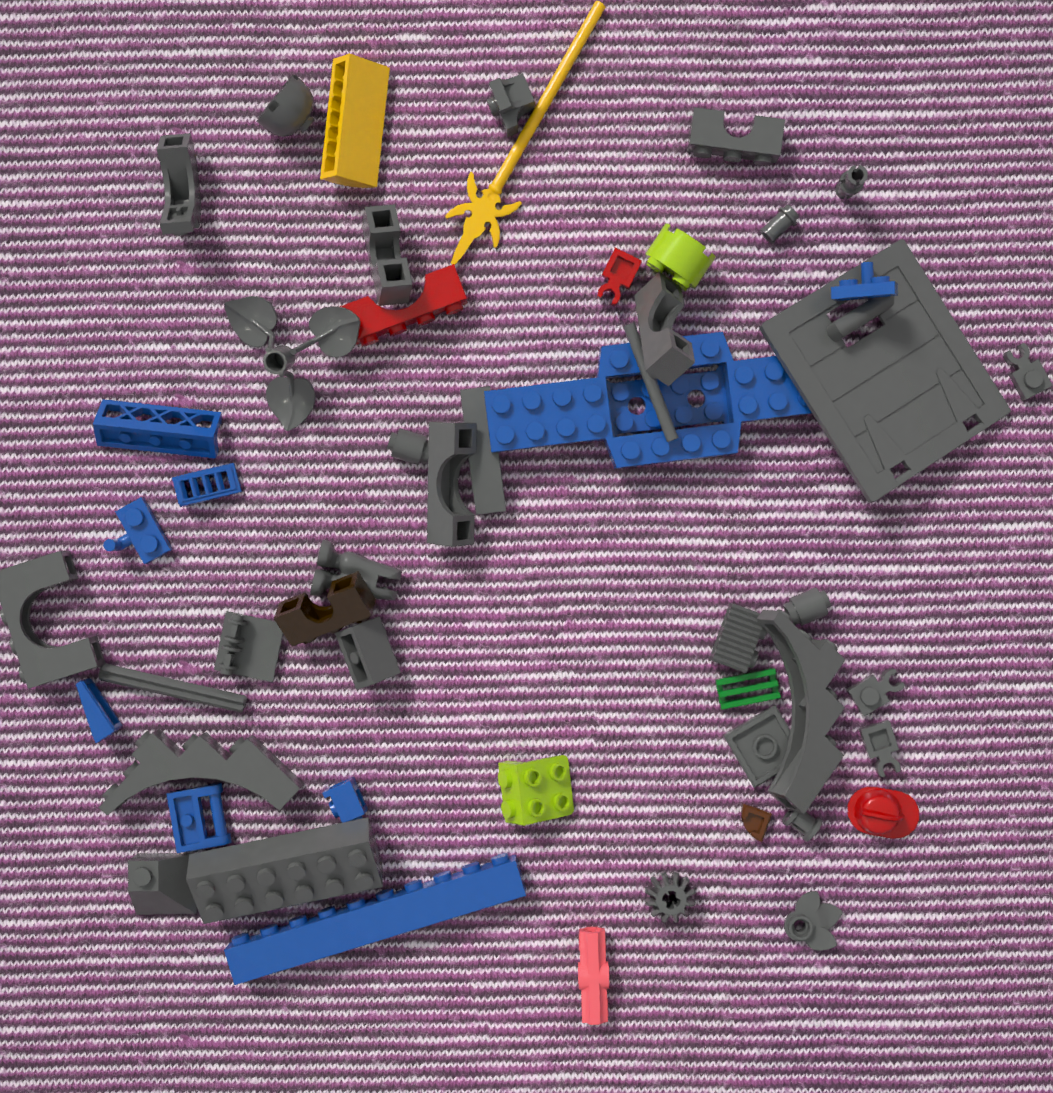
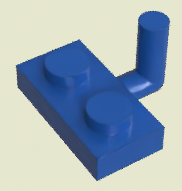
M873 262L861 263L862 284H858V279L839 281V286L831 287V300L834 301L869 300L871 298L898 296V283L890 281V276L874 277Z
M140 497L115 511L127 534L118 539H107L103 544L106 551H121L133 544L144 564H148L173 550L144 497Z

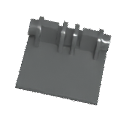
M226 611L214 670L220 671L221 674L225 675L236 674L273 682L283 632L275 621Z

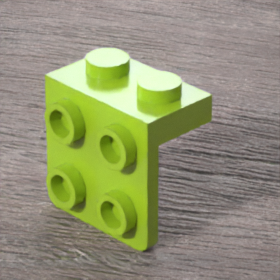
M557 755L527 762L509 760L498 762V782L501 786L503 800L501 811L506 823L525 826L568 816L574 812L567 756Z

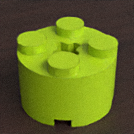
M665 223L645 253V256L648 258L646 265L656 273H663L665 271L673 276L672 281L679 285L683 291H687L689 287L695 289L716 256L711 253L707 257L703 253L706 249L704 245L678 228L674 233L670 232L671 225Z

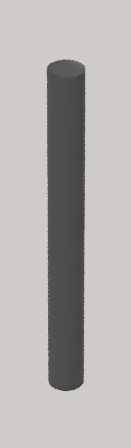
M635 322L623 327L666 441L670 442L678 438L677 432L657 380L652 379L644 369L641 338Z

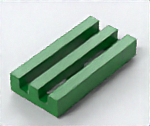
M775 668L715 679L720 709L723 710L781 698ZM769 676L770 681L723 690L722 685ZM767 688L772 690L770 693L725 701L726 696Z

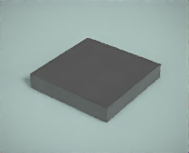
M772 705L724 733L723 736L754 788L777 775L787 750L790 729L776 705Z

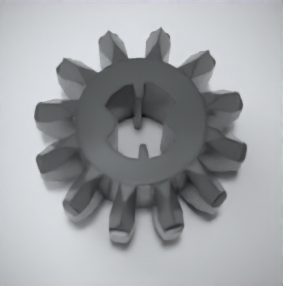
M664 870L661 871V881L654 876L650 878L655 887H645V893L650 896L644 900L645 905L652 907L650 913L653 917L661 913L662 922L666 923L669 915H672L673 921L678 923V914L680 912L685 917L690 915L685 906H695L696 902L690 896H693L696 892L694 887H687L690 882L687 876L679 880V872L674 870L671 878H668ZM669 891H674L676 899L671 898V902H666L664 894L669 895Z

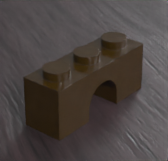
M359 571L332 581L327 596L331 606L322 607L314 604L306 592L279 602L274 620L292 647L301 643L308 644L321 635L336 633L344 626L355 622L362 623L372 616L376 599Z

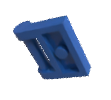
M222 782L171 791L166 794L177 853L232 843L231 833H227L221 793L223 792ZM209 796L215 836H207L201 797Z

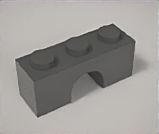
M694 107L690 122L687 152H692L695 157L711 158L712 155L723 156V159L729 162H740L742 159L753 160L755 165L770 166L772 163H776L781 156L785 119L755 115L750 125V133L744 137L737 138L729 135L724 128L725 111Z
M395 204L365 207L362 230L378 306L409 303L413 284L407 257L401 258L399 238L401 230Z

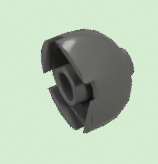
M293 74L256 121L267 131L281 137L291 136L298 130L304 133L314 121V118L310 116L314 108V97L311 90L300 78Z

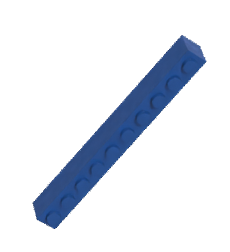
M508 853L499 854L492 857V862L480 865L479 862H473L463 866V871L451 874L450 871H444L434 875V880L422 883L421 879L414 880L405 884V889L393 892L392 888L385 889L376 893V898L366 901L364 897L356 898L347 902L346 907L337 910L335 906L321 909L317 912V916L311 918L301 915L290 919L289 924L278 927L277 924H271L261 928L259 934L249 936L247 932L231 938L232 942L224 949L234 985L526 896V886L516 855L509 856Z

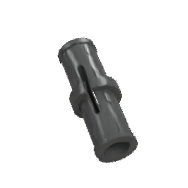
M854 165L841 175L835 188L836 195L839 198L844 199L847 196V199L860 192L868 177L865 167L859 165L856 169V165Z

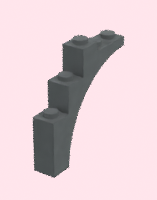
M779 609L777 611L762 610L757 617V621L771 636L782 657L789 678L792 699V720L787 750L768 792L786 809L805 814L844 756L835 747L837 745L836 741L826 734L845 708L836 699L837 694L827 687L845 659L837 652L838 647L833 642L827 639H812L808 633L798 629L792 623V617L786 612Z
M158 729L152 733L149 731L145 732L136 741L135 745L138 748L131 755L139 763L135 761L123 773L126 779L119 786L114 783L102 795L105 801L98 808L108 816L133 795L145 788L169 780L206 778L239 785L261 796L280 811L305 783L254 735H251L246 740L240 737L229 749L233 753L230 755L207 732L199 735V737L193 734L183 744L182 748L185 750L183 751L163 731Z

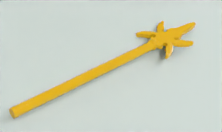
M595 1L492 184L488 186L489 189L481 191L483 194L481 198L476 196L478 189L475 184L474 173H469L467 193L471 203L457 205L445 216L446 219L454 216L463 215L465 211L471 212V217H466L463 224V235L454 251L451 265H455L464 255L472 241L480 237L485 231V223H490L491 225L489 232L492 237L493 247L497 248L500 240V229L495 217L510 215L522 204L521 201L510 205H503L500 210L495 207L496 203H501L499 195L502 193L504 185L605 10L606 6L600 1Z

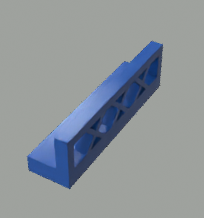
M102 399L93 422V429L97 446L216 459L219 451L217 434L222 421V412ZM108 411L122 413V415L115 418L106 417ZM143 414L152 416V418L146 421L136 419V417ZM171 418H180L182 420L176 424H167L165 422ZM201 421L212 422L210 428L197 427L195 424Z

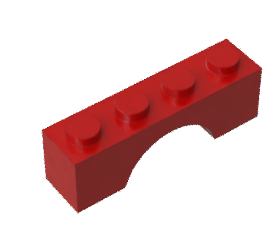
M452 264L426 274L421 296L407 308L400 310L385 309L378 306L369 296L340 307L349 309L360 318L361 325L356 345L361 343L362 347L378 342V337L387 333L390 336L401 334L407 331L406 326L416 322L419 326L428 324L435 320V315L446 312L447 315L460 312L464 309L463 305L467 304L468 301L455 265Z

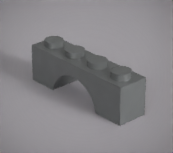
M658 272L634 296L642 344L641 349L645 364L644 369L652 379L660 380L667 386H670L695 363L692 343L672 330L676 317L685 306L682 289L661 272Z
M429 421L427 543L449 547L474 545L475 514L469 511L461 500L458 478L463 463L470 456L476 454L477 423Z

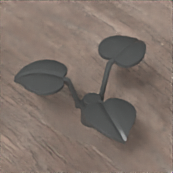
M249 296L227 301L224 304L227 318L237 336L244 343L252 347H261L266 344L269 336L268 347L265 349L267 353L264 355L263 364L268 372L279 374V377L273 379L267 386L266 399L271 411L279 419L286 431L292 430L309 416L316 399L314 388L309 380L305 378L294 379L293 373L287 371L295 363V354L319 342L320 349L328 356L337 358L347 355L357 343L361 325L360 318L354 312L343 307L330 306L322 308L315 312L309 320V328L316 337L294 349L286 345H279L274 348L275 334L271 330L277 325L278 321L274 306L268 300L259 296Z

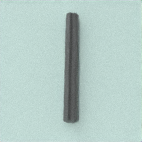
M104 664L99 671V679L101 681L239 713L243 712L247 703L245 695L111 664Z

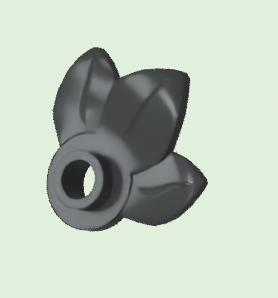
M817 891L807 892L797 900L795 911L789 913L785 918L784 930L792 940L805 941L813 950L832 949L837 946V942L829 929L837 923L843 912L833 904L820 903ZM796 921H803L804 925L801 929H794Z

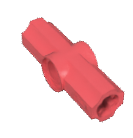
M585 927L579 929L580 962H578L579 990H581L582 1023L600 1025L608 1022L609 1017L607 999L609 964L606 961L605 928Z

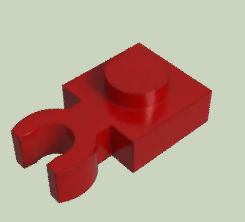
M615 247L601 276L609 281L599 288L597 298L601 299L604 292L611 291L614 294L611 305L616 306L621 296L620 286L629 290L642 260Z

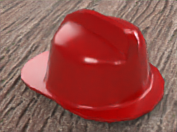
M864 787L857 790L851 796L847 805V815L851 824L863 833L896 839L909 835L916 828L919 821V808L916 801L910 795L901 791L880 787Z

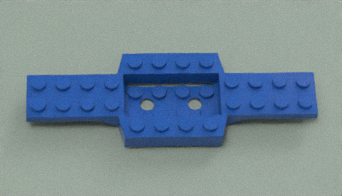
M723 332L682 336L692 343L695 363L689 369L718 366L715 371L682 374L670 386L657 380L674 427L722 422L723 424L677 429L678 438L670 442L666 441L663 431L616 437L617 434L662 429L643 379L611 383L607 380L641 375L629 343L601 346L596 378L484 391L491 453L604 440L614 469L734 455L738 453L741 423L812 414L777 356L734 361ZM698 390L704 395V403L701 407H692L688 403L687 397L691 391ZM635 397L641 398L645 403V410L639 415L632 414L628 409L630 399Z

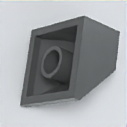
M137 853L128 860V893L136 915L198 913L197 906L186 881L189 854L194 853Z

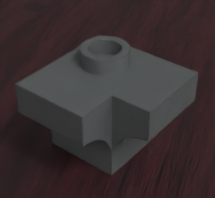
M523 73L509 79L498 78L489 82L491 98L486 99L492 116H499L507 138L518 134L520 118L532 112L535 108L534 98Z

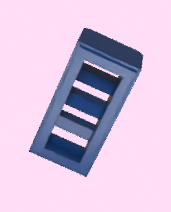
M235 463L172 477L180 507H188L242 492ZM223 472L227 473L230 484L229 489H225L221 475ZM214 475L218 491L213 492L209 476ZM202 478L206 494L201 495L197 479ZM186 482H190L193 494L191 498L188 497Z
M92 678L76 683L95 743L105 740L123 728L122 723Z

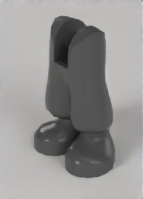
M322 540L317 566L340 569L341 573H331L317 568L314 573L310 595L318 597L330 588L332 581L359 571L376 599L396 600L398 591L383 586L379 587L376 584L378 576L401 580L402 570L370 560L354 552L338 553L331 541Z

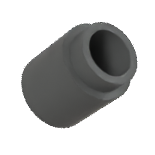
M399 428L398 434L391 433L387 449L392 451L391 457L419 465V462L427 465L429 448L427 436Z
M814 587L789 598V602L783 604L785 612L792 617L794 625L800 624V626H803L828 615L827 608L831 607V603L824 590L819 592Z

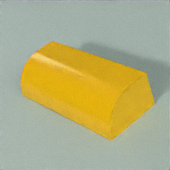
M350 53L333 59L321 180L349 187H377L390 67Z

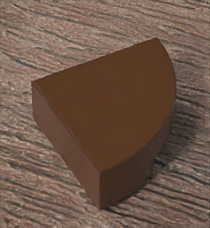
M742 802V823L753 838L762 842L772 813Z

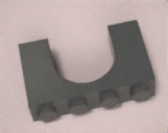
M58 551L0 570V603L2 606L0 615L3 623L9 628L11 634L9 640L12 652L18 656L20 663L19 676L28 689L106 664L97 636L64 646H52L38 638L30 623L32 604L42 592L79 579L70 551Z

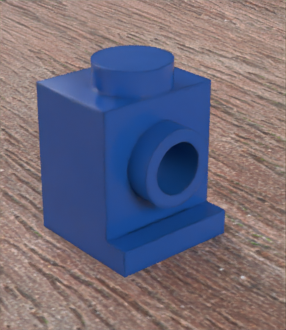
M354 776L326 788L322 793L324 798L331 797L332 801L329 802L330 809L335 818L340 817L342 823L362 819V815L368 810Z

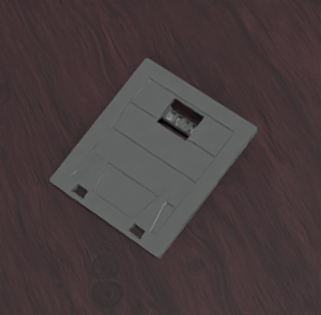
M903 239L864 261L873 262L874 277L890 276V281L898 283V296L871 298L832 323L827 314L849 300H831V287L839 286V281L858 279V284H862L861 264L759 326L761 333L869 503L883 497L1011 412L1010 407ZM878 316L883 326L847 348L842 338ZM974 416L979 424L967 431L963 421ZM902 463L907 471L894 478L890 469Z

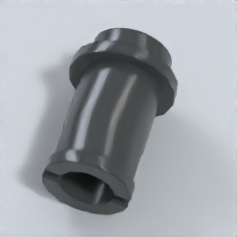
M786 205L784 208H778L779 213L760 229L761 234L771 244H774L790 226L794 227L797 225L796 220L799 219V215L789 205Z

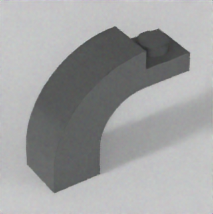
M191 133L160 136L157 146L165 191V204L160 227L162 235L173 234L175 236H182L193 232L194 228L200 227L201 195L197 160Z

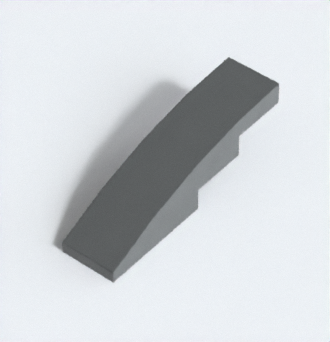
M490 386L460 390L464 422L477 423L476 454L469 457L476 515L506 511L499 452L491 453L484 398V391H490Z

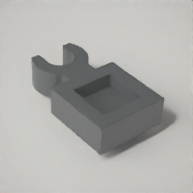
M1025 343L1017 346L1020 351L1019 359L1013 357L1010 350L1003 353V358L1007 364L1014 366L1016 370L1008 375L1020 398L1024 401L1053 385L1040 360L1037 359L1030 362L1028 359L1030 350Z
M886 669L878 681L871 674L846 689L862 716H866L888 703L890 700L885 693L889 691L898 692L905 687V684L901 681L895 685L889 683L890 676L897 673L896 669Z
M884 720L859 728L867 757L869 759L877 757L875 763L876 773L880 777H885L883 767L886 763H891L896 773L900 772V763L891 755V752L897 751L899 748L890 721Z

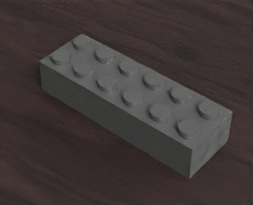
M367 817L189 854L186 881L204 924L381 888L383 887V865L370 820Z

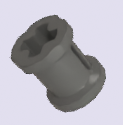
M788 810L782 819L784 825H790L803 835L802 839L806 842L815 836L823 822L822 819L819 817L814 818L808 812L802 814Z

